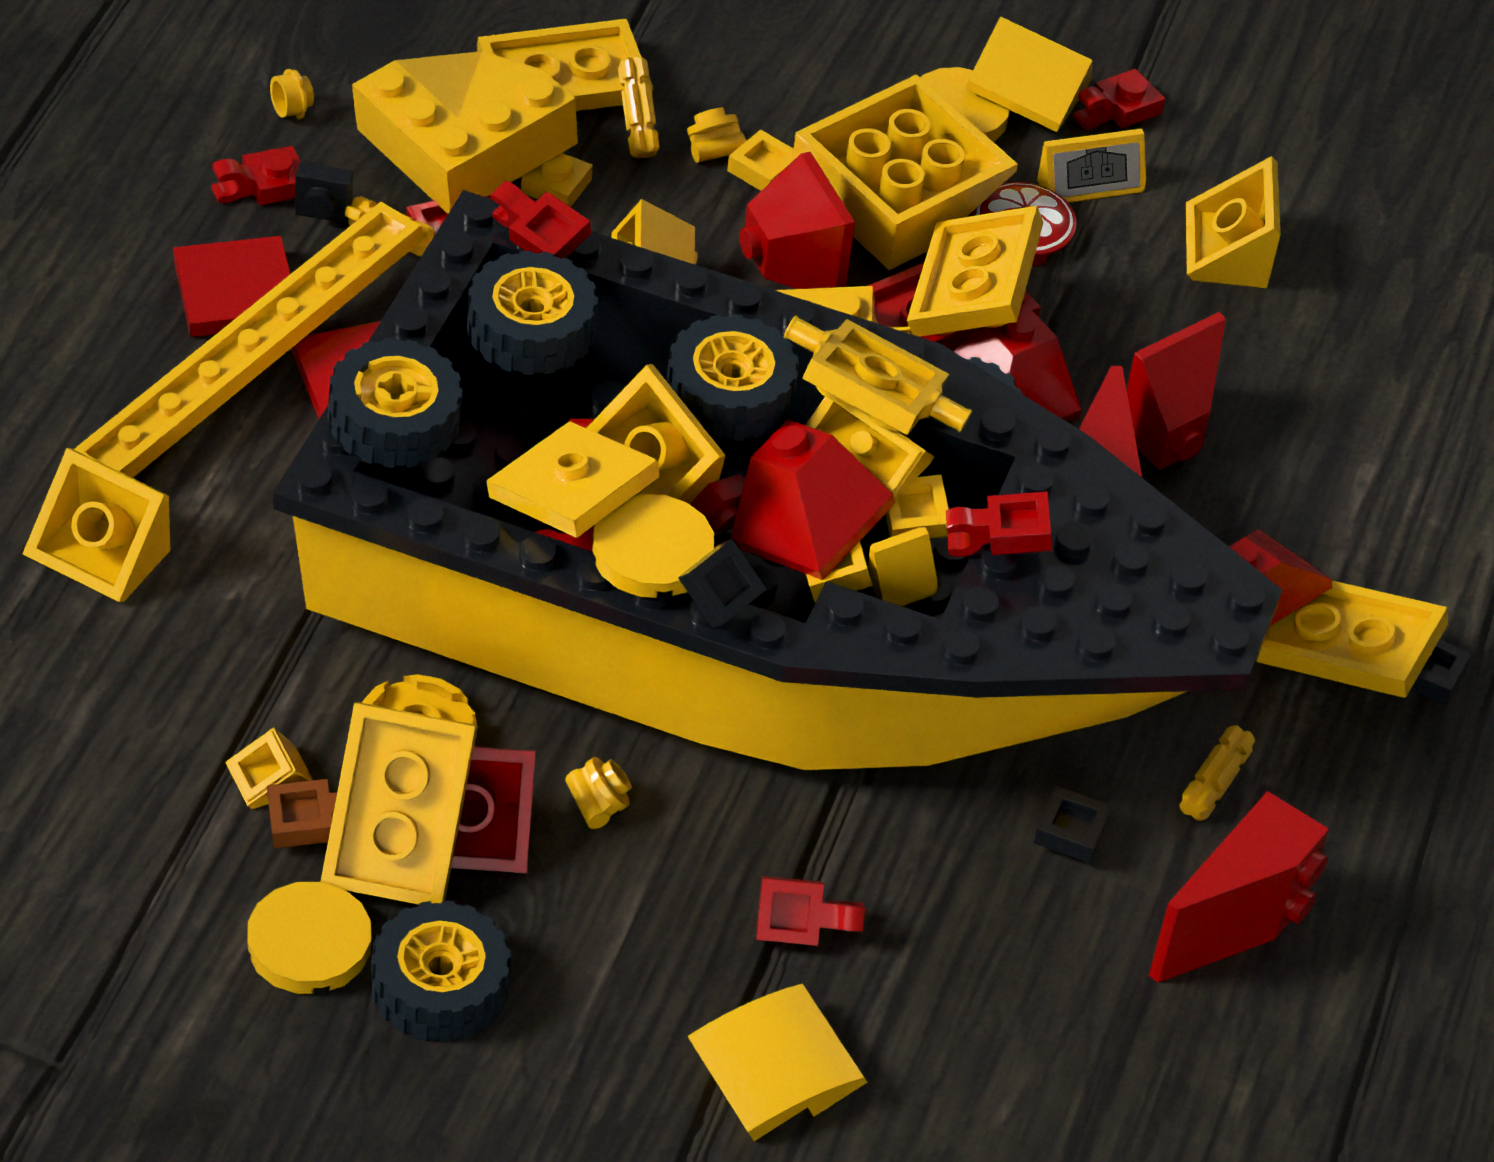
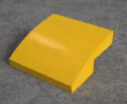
M803 984L788 987L751 1001L688 1035L689 1040L754 1142L807 1107L813 1117H815L867 1083Z

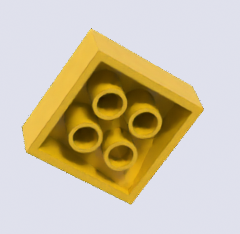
M484 51L394 60L352 84L357 130L433 201H436L447 214L463 190L487 197L504 181L513 182L578 144L575 98L542 69Z
M917 74L797 131L792 158L793 161L801 153L811 151L855 221L853 237L889 271L927 252L936 222L967 217L1017 171L1018 163Z

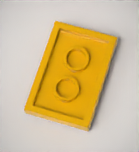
M627 19L478 37L477 52L484 51L544 70L575 98L576 111L623 106L621 91H624V87L620 84L618 67L621 60L625 58L641 57ZM647 78V83L651 85V90L653 91L652 82L650 78Z
M1038 206L936 222L907 319L912 335L918 337L929 335L945 336L961 330L981 327L997 328L1007 323L1017 322L1044 223Z
M1332 581L1333 588L1269 627L1256 661L1406 698L1448 626V607Z
M360 702L354 703L321 882L343 888L347 891L418 905L431 901V903H443V900L445 901L478 725Z

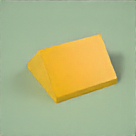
M1000 16L968 79L965 89L1058 132L1078 102V93L1090 84L1093 60Z
M1272 156L1186 202L1187 275L1193 281L1258 288L1268 287L1281 235L1278 162Z
M653 364L646 365L586 428L657 459L660 477L636 495H667L690 504L709 483L718 481L720 478L725 454Z
M66 448L25 546L23 555L118 602H124L171 550L169 495L74 449Z

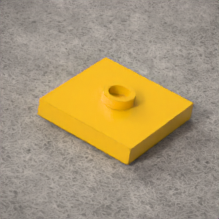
M569 421L486 481L489 498L578 538L658 479L660 475L657 459Z

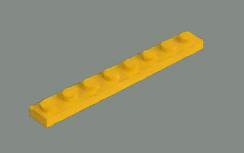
M378 203L74 448V450L134 478L422 242L421 225L385 203Z

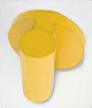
M723 107L707 110L695 115L696 124L687 128L691 141V153L696 163L729 156L746 142L744 134L740 131L737 115H726Z
M592 757L585 763L583 768L571 771L565 778V782L590 829L603 827L609 822L610 816L630 805L626 792L632 789V785L621 767L611 759L604 763L599 758Z

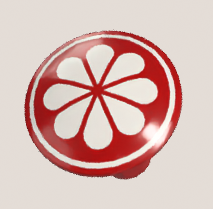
M1026 182L1003 183L972 211V216L1038 206L1044 223L1032 266L1042 265L1046 262L1047 255L1061 250L1072 240L1077 224L1075 213L1062 196L1046 187Z

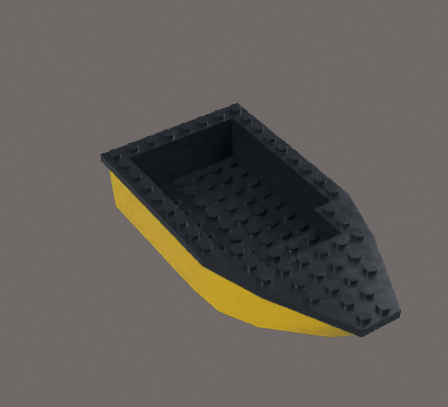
M465 190L458 197L369 341L373 340V342L384 341V338H395L397 341H406L407 339L416 341L421 346L434 348L443 358L447 357L452 362L453 370L460 375L463 391L459 430L457 436L452 438L451 446L445 452L442 450L438 453L437 458L429 462L417 463V466L406 468V465L389 468L374 462L369 464L361 461V457L355 454L351 455L343 449L344 445L340 441L336 442L332 435V425H328L327 406L273 492V509L293 516L306 609L700 744L802 770L929 766L1126 718L1187 691L1246 690L1282 593V589L1089 435L946 346L592 231L591 235L567 257V259L573 261V265L577 268L584 269L588 273L590 282L593 281L596 286L598 304L595 339L593 345H589L588 353L583 359H577L573 366L567 369L555 370V373L524 375L519 371L512 370L509 372L503 370L498 364L494 362L491 364L483 358V354L480 351H476L471 344L472 337L468 336L467 331L469 287H472V279L476 272L480 273L483 270V265L489 261L494 262L498 260L499 256L508 253L510 255L519 254L520 251L524 250L510 241L509 228L501 225L492 216V212L500 205L490 198ZM732 314L743 315V318L752 320L756 318L764 321L765 325L777 328L782 332V336H784L790 321L795 315L824 332L838 329L848 319L948 373L949 376L942 389V395L972 410L971 416L961 433L932 416L920 419L908 435L902 433L935 456L929 466L918 477L942 475L948 509L955 507L988 508L987 496L1048 491L1052 551L991 555V544L986 543L972 555L954 557L949 555L948 537L930 539L938 581L937 593L934 596L902 607L878 599L872 587L854 591L827 581L815 603L806 574L740 550L767 590L725 624L713 628L688 592L672 596L673 590L657 592L656 598L639 597L617 589L601 576L595 565L596 558L592 551L536 533V531L544 529L553 530L557 533L565 532L489 498L486 480L569 422V419H596L646 365L653 364L667 381L671 345L676 343L677 335L682 330L686 331L690 328L691 323L695 321H704L710 319V316L721 315V317L732 316ZM790 340L794 346V355H798L799 366L795 401L788 420L806 425L825 396L817 390L815 385L802 379L814 353ZM786 418L782 420L781 426L787 420ZM779 428L775 431L770 430L765 433V436L756 439L754 437L744 438V441L712 438L725 454L719 480L738 474L746 478L751 457ZM886 514L860 540L867 566L871 544L890 538ZM733 527L720 536H715L714 534V548L730 540Z

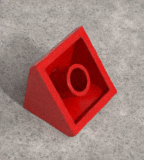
M474 746L451 868L527 873L536 751Z

